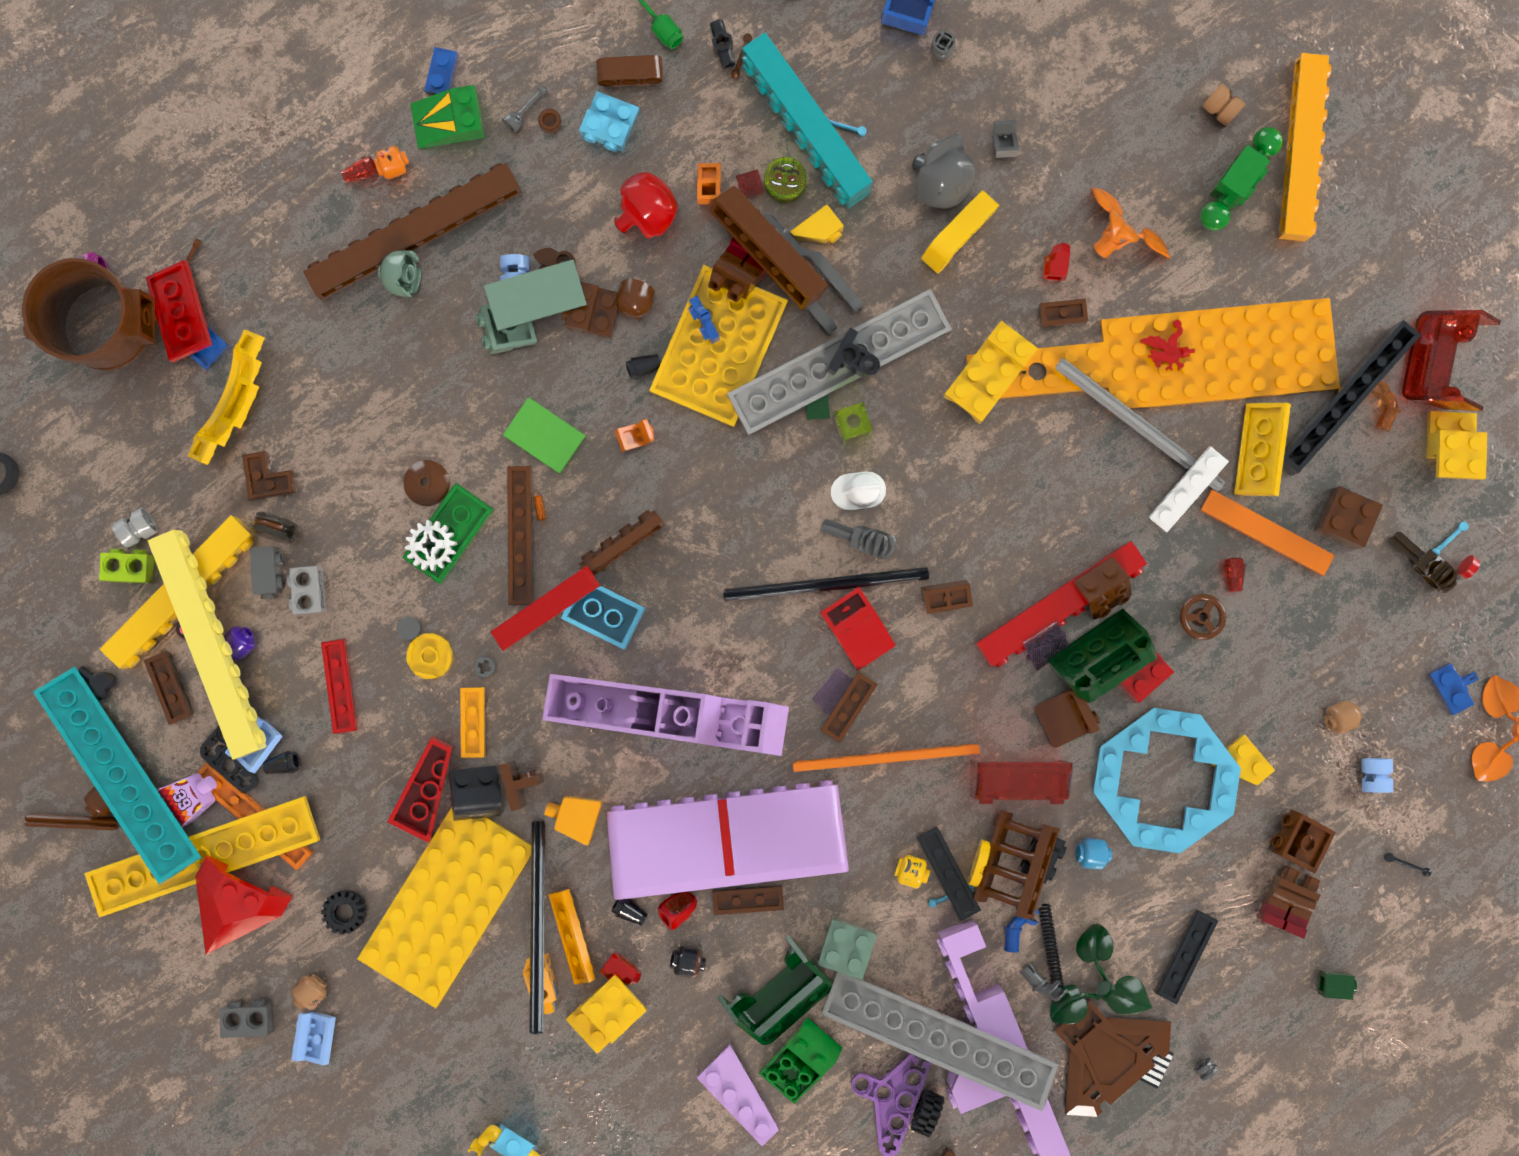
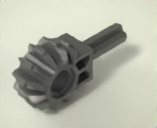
M825 519L822 524V532L850 541L849 547L870 556L887 559L892 556L895 550V537L884 531L863 525L852 528Z

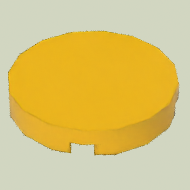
M424 633L416 637L409 644L406 651V661L416 676L424 679H436L443 676L450 669L453 662V650L450 643L444 637L435 633Z
M981 840L969 875V885L977 887L981 882L982 872L987 864L991 848L988 841Z

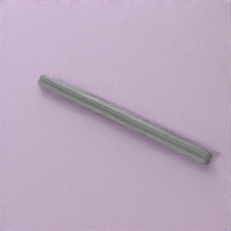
M1062 358L1056 364L1055 369L1185 469L1189 470L1197 461L1192 455L1065 358ZM1217 475L1208 486L1218 492L1224 486L1225 481Z

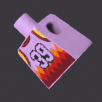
M196 773L157 791L181 827L193 823L215 802V797L211 791L217 787V784L213 777L207 776L203 779L201 774Z

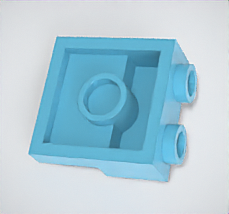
M596 91L590 109H587L580 126V135L587 142L593 144L599 142L604 144V147L610 151L616 152L620 150L623 152L640 109L635 105Z

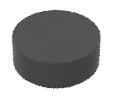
M405 617L398 622L396 629L402 639L413 640L419 636L421 625L417 619Z

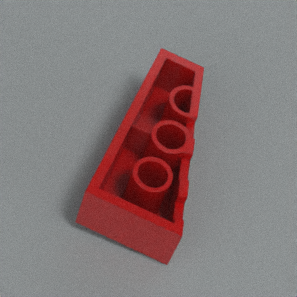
M432 735L387 823L430 843L453 745Z

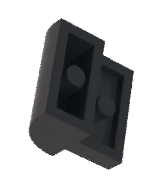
M496 766L449 771L453 821L501 815V792Z

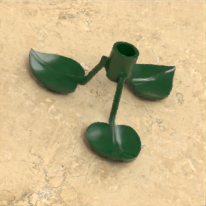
M1093 924L1079 937L1076 944V952L1082 961L1086 963L1094 961L1103 981L1097 985L1096 994L1087 992L1081 994L1076 985H1066L1060 988L1061 990L1067 989V993L1059 1001L1052 1000L1050 1017L1053 1023L1070 1025L1080 1022L1088 1011V1003L1084 999L1085 997L1095 998L1096 1000L1102 999L1108 1003L1114 1012L1122 1015L1137 1014L1152 1008L1146 989L1138 978L1129 975L1119 978L1114 985L1104 973L1099 960L1106 961L1111 958L1114 944L1108 930L1100 924Z

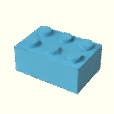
M600 586L567 608L561 619L626 650L646 608Z

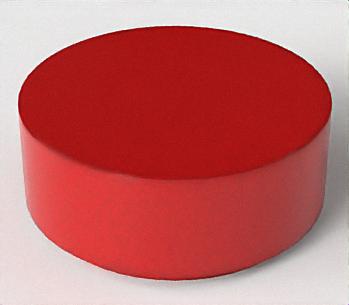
M1473 555L1466 557L1458 567V574L1464 579L1472 577L1480 567V560Z

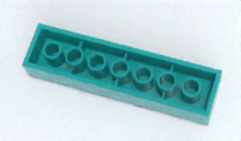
M766 32L742 48L743 57L741 58L744 72L748 77L752 76L757 82L755 86L759 93L767 96L770 100L768 104L775 114L779 113L783 118L781 122L788 132L792 131L796 136L794 140L801 150H806L809 155L808 160L813 168H819L823 174L821 175L823 182L827 187L831 186L836 192L834 196L841 206L845 205L849 209L871 193L873 181Z

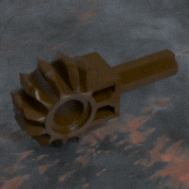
M1400 531L1391 538L1390 541L1416 563L1412 569L1436 591L1446 594L1457 585V582L1460 580L1458 572L1431 549L1425 553Z

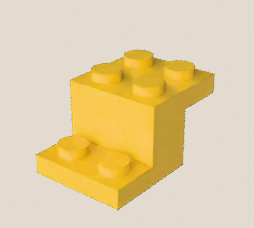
M1427 412L1426 458H1436V478L1486 479L1487 432H1476L1477 413Z
M614 975L602 987L599 986L565 1020L598 1054L609 1042L613 1043L647 1011V1008Z

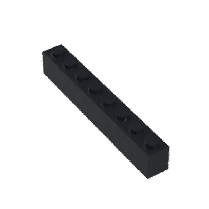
M1405 320L1395 324L1340 385L1339 389L1332 394L1285 447L1282 469L1290 476L1300 473L1417 341L1421 334Z

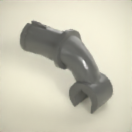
M1031 962L1019 971L1033 987V992L1037 991L1049 996L1054 1001H1059L1067 993V989L1061 990L1058 988L1061 981L1057 980L1052 985L1046 982L1047 978H1043Z

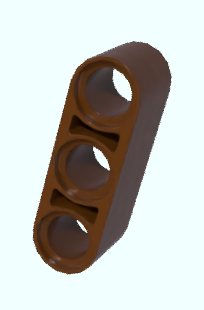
M658 55L604 57L596 60L597 84L600 86L647 85L663 82L662 57Z

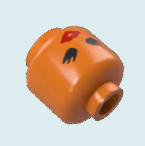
M395 145L377 151L376 158L373 159L379 176H384L386 179L404 175L406 173L405 165L409 164L405 151L400 152L399 148Z

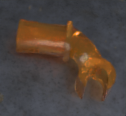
M1380 381L1378 386L1383 388V393H1378L1374 390L1371 392L1374 397L1382 398L1385 402L1383 404L1384 410L1376 427L1390 432V428L1397 414L1401 413L1394 393L1390 391L1389 385L1386 382Z

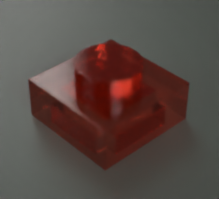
M758 169L736 175L739 190L745 194L746 198L764 194Z

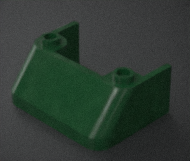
M790 935L785 937L792 946L784 958L787 967L757 994L752 996L749 993H741L732 1002L728 1001L721 994L717 997L734 1023L761 1045H768L774 1042L830 992L833 985L823 970Z

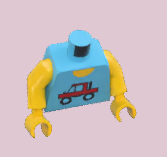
M501 1123L499 1127L496 1125L488 1126L478 1138L472 1141L468 1152H477L476 1156H481L487 1145L503 1156H540L536 1152L537 1146Z

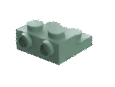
M482 305L478 310L476 323L478 327L483 328L482 346L484 349H488L489 355L537 343L532 321L497 331L490 305Z

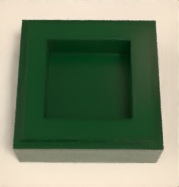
M828 395L806 405L807 420L830 419Z

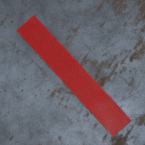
M586 566L493 629L491 634L501 650L504 651L600 587L589 567Z

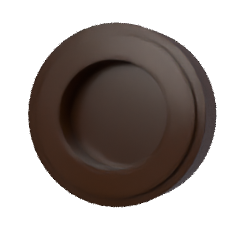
M545 109L538 117L539 126L546 133H555L561 127V117L554 109Z

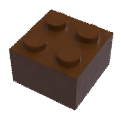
M1341 486L1333 488L1329 493L1314 531L1354 549L1365 548L1383 505Z

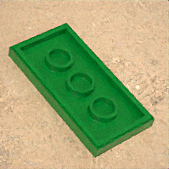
M455 483L429 521H431L432 526L438 521L440 522V528L444 525L449 527L446 533H454L451 541L457 542V545L452 546L451 550H454L456 554L449 555L452 562L444 561L445 568L443 569L436 565V571H431L430 566L426 570H422V563L415 567L438 584H441L494 509L458 483ZM435 531L436 537L439 540H445L442 534ZM424 533L420 535L417 542H420L424 537ZM430 540V544L426 545V548L432 551V547H436V543ZM445 549L438 554V559L443 555ZM407 550L402 558L413 565L415 558L408 559L407 556L411 551ZM417 552L423 560L427 561L426 554Z

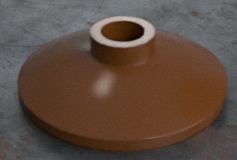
M422 460L416 462L405 474L404 490L410 500L418 505H435L442 501L449 491V475L445 468L435 461ZM428 478L429 484L422 486V479Z

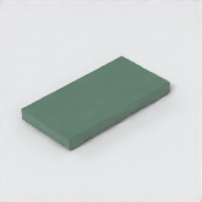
M574 260L484 285L497 331L587 305Z

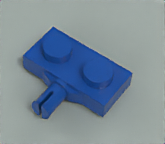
M698 296L689 300L691 307L688 310L693 320H699L702 326L699 328V331L704 340L709 339L711 344L720 341L719 334L711 321L710 312L703 307Z
M1448 663L1428 674L1451 715H1455L1474 705L1467 688L1469 684L1479 680L1474 671L1462 678L1457 674L1452 663Z

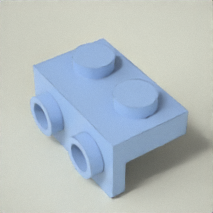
M258 718L256 721L259 729L265 734L267 748L236 759L249 772L254 774L283 737L271 724L261 718ZM227 748L225 753L231 757L230 752Z
M315 1011L300 1013L296 1023L292 1061L306 1060L320 1065L329 1064L336 1017Z

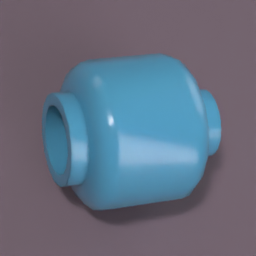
M1084 838L1076 846L1075 857L1076 861L1083 868L1102 870L1107 862H1111L1112 850L1108 848L1105 840Z

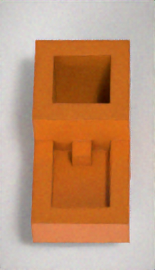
M698 163L697 203L698 205H712L714 199L721 195V163Z

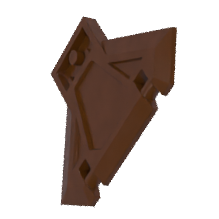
M1088 998L1086 1000L1088 1011L1080 1022L1070 1025L1059 1023L1054 1030L1069 1047L1065 1115L1097 1117L1103 1112L1099 1107L1103 1101L1106 1100L1111 1105L1155 1066L1151 1059L1157 1054L1165 1058L1169 1054L1171 1021L1105 1017ZM1150 1043L1151 1047L1144 1052L1142 1049ZM1097 1089L1099 1093L1091 1098L1089 1095Z

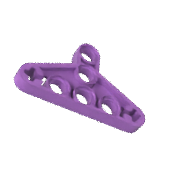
M907 1053L882 1078L865 1072H858L851 1079L854 1093L874 1101L878 1146L884 1156H895L899 1152L931 1066V1062L922 1059L920 1066L924 1068V1071L917 1067H910L912 1062L917 1066L919 1061L917 1056ZM912 1072L920 1075V1081L915 1085L907 1081V1076ZM858 1078L867 1079L868 1086L866 1089L859 1090L855 1087V1081ZM887 1086L890 1089V1094L887 1098L878 1097L877 1090L879 1087ZM905 1094L912 1098V1103L907 1107L899 1104V1098ZM894 1117H901L904 1120V1125L900 1129H894L891 1126V1120ZM887 1129L895 1134L892 1140L895 1147H890L889 1151L886 1150L883 1144L884 1142L888 1143L891 1137L890 1133H886Z

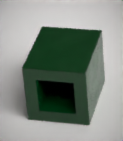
M1319 970V995L1325 998L1353 1000V996L1357 992L1355 976L1347 972Z

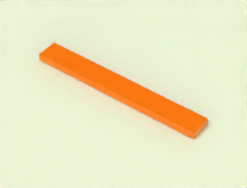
M975 743L794 761L793 771L980 754V747Z

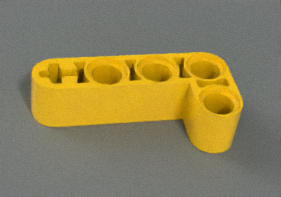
M982 190L932 241L921 257V260L939 274L955 253L980 229L1000 205Z

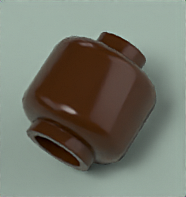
M94 786L84 797L87 805L85 810L94 817L97 815L106 817L111 811Z

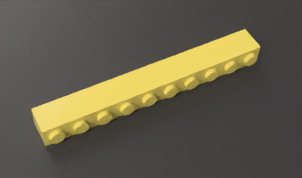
M171 530L147 540L232 760L267 748L265 734L259 729L256 721L258 719L257 713L248 701V690L241 683L239 667L233 662L231 657L232 649L222 634L224 632L223 626L215 616V605L208 598L205 590L207 589L206 582L198 572V561L189 549V538L181 530Z

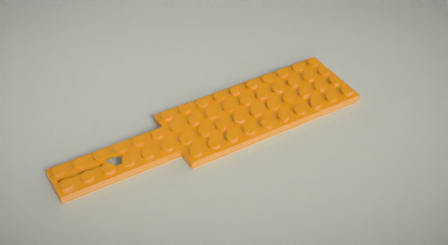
M1330 298L1101 319L1102 342L1038 348L1000 399L1083 391L1055 369L1056 364L1062 358H1065L1102 388L1107 389L1110 394L1130 409L1337 390L1340 384ZM1180 320L1183 333L1177 339L1178 348H1195V353H1191L1189 357L1179 358V362L1184 364V367H1181L1179 371L1177 370L1176 363L1172 364V371L1170 369L1166 371L1165 368L1169 366L1167 361L1163 364L1159 362L1161 367L1157 368L1152 359L1148 358V355H1151L1150 350L1155 349L1140 343V340L1151 335L1154 337L1160 336L1161 339H1165L1168 343L1169 337L1177 331V328L1173 326V322ZM975 354L966 355V365ZM1040 363L1045 367L1046 375L1043 379L1034 380L1029 375L1028 370L1031 364Z

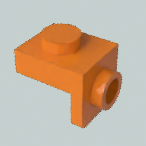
M647 419L614 431L622 453L645 447L654 441V431Z

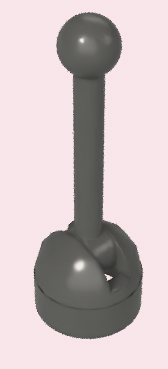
M540 86L534 97L518 113L509 112L502 119L503 123L515 133L522 125L521 116L541 95L547 93V88Z

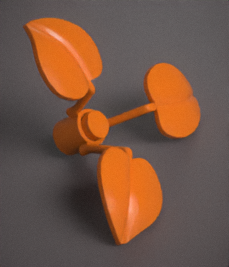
M1092 187L1090 189L1093 190V194L1100 206L1110 212V223L1102 233L1103 236L1094 244V249L1100 256L1107 258L1115 249L1120 250L1123 246L1131 242L1136 243L1139 238H1142L1154 251L1166 256L1167 259L1171 258L1165 242L1156 232L1144 227L1142 232L1137 234L1135 229L1122 217L1124 214L1122 206L1113 195L1099 188Z
M1497 675L1492 676L1484 687L1482 694L1483 707L1494 718H1500L1506 714L1509 719L1513 720L1515 724L1512 726L1511 731L1514 737L1501 746L1500 749L1495 743L1485 742L1479 744L1473 750L1471 762L1474 776L1478 781L1483 782L1498 780L1509 773L1513 765V758L1503 751L1519 740V717L1516 718L1511 715L1512 712L1519 710V688Z

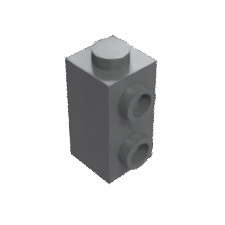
M274 546L250 548L253 595H261V599H274L275 594H282V588L285 587L284 575L281 574L280 565H283V554L279 551L278 547Z

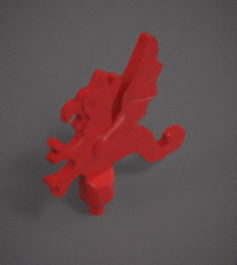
M1180 320L1173 322V326L1177 328V331L1169 337L1168 343L1165 339H1161L1160 336L1154 337L1151 335L1140 340V343L1155 349L1150 350L1151 355H1148V358L1152 359L1157 368L1161 367L1159 362L1163 364L1167 361L1169 366L1165 368L1166 371L1168 369L1173 370V363H1176L1177 370L1179 371L1181 367H1184V364L1179 362V358L1189 357L1191 353H1195V348H1178L1177 339L1183 333Z

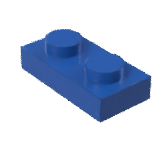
M434 47L424 88L426 94L435 95L450 89L458 58L456 51Z

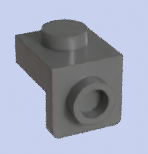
M1017 120L994 122L992 139L996 158L1019 157L1016 133Z

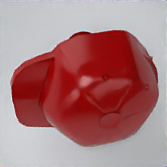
M650 172L638 173L624 181L620 188L622 196L620 206L624 213L614 218L616 228L622 233H627L631 227L637 225L648 239L654 236H662L675 220L678 211V204L670 187Z

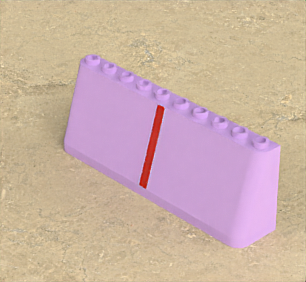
M833 780L819 781V786L810 787V783L796 784L795 789H787L785 785L772 787L773 791L764 792L763 788L751 789L749 790L750 794L740 795V791L727 792V797L717 798V794L703 795V800L695 801L694 797L680 798L679 803H671V799L657 801V805L648 806V802L636 803L634 808L625 809L624 805L611 806V811H607L606 814L614 899H629L849 871L838 784H833Z

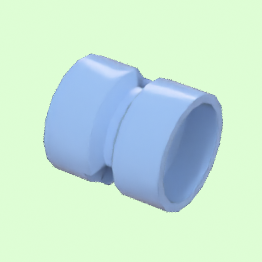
M520 254L500 256V271L504 273L500 276V280L529 272L530 257Z
M1361 758V770L1365 773V777L1362 778V792H1394L1393 778L1390 777V774L1393 773V759Z

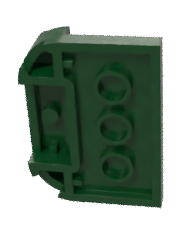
M1121 609L1069 644L1068 647L1066 646L1062 651L1060 650L1059 653L1054 654L1047 661L1050 667L1072 689L1076 697L1092 703L1098 697L1106 694L1149 663L1155 661L1157 655L1147 630L1129 613Z

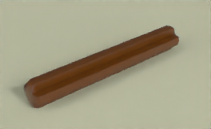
M30 813L25 815L24 821L25 826L96 830H117L119 827L115 817Z

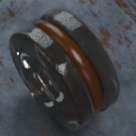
M265 512L256 513L254 524L251 527L253 533L284 544L293 543L295 532L298 529L296 523Z

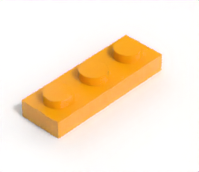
M485 687L460 688L461 758L486 757Z

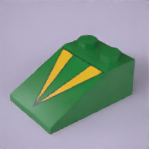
M474 85L452 88L410 104L418 149L486 138L479 95Z

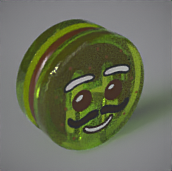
M780 157L773 160L766 168L764 175L765 189L768 195L775 201L790 203L797 200L805 191L806 171L803 165L796 159Z

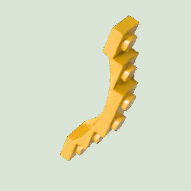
M245 329L243 330L238 343L233 349L231 370L223 394L208 421L195 434L193 444L187 455L188 457L208 465L217 444L225 447L233 427L241 429L259 389V386L253 384L262 364V362L256 360V357L261 349L264 337Z

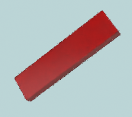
M346 639L321 642L333 734L358 731Z

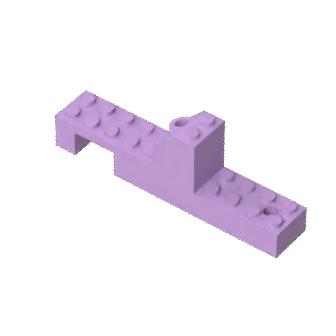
M550 674L542 720L782 756L789 707L760 701H744L707 694Z
M971 918L937 932L939 935V939L936 940L943 957H948V961L945 964L952 979L956 978L957 983H954V987L961 1001L965 1000L966 1005H963V1009L970 1024L974 1023L975 1028L1027 1049L1005 992L1000 985L996 984L974 993L960 958L986 947L975 921ZM948 1070L947 1082L950 1088L946 1089L953 1109L958 1107L960 1114L1006 1096ZM1010 1098L1015 1110L1019 1109L1016 1112V1116L1024 1132L1028 1131L1025 1134V1138L1033 1155L1071 1156L1048 1099L1044 1110L1040 1111Z

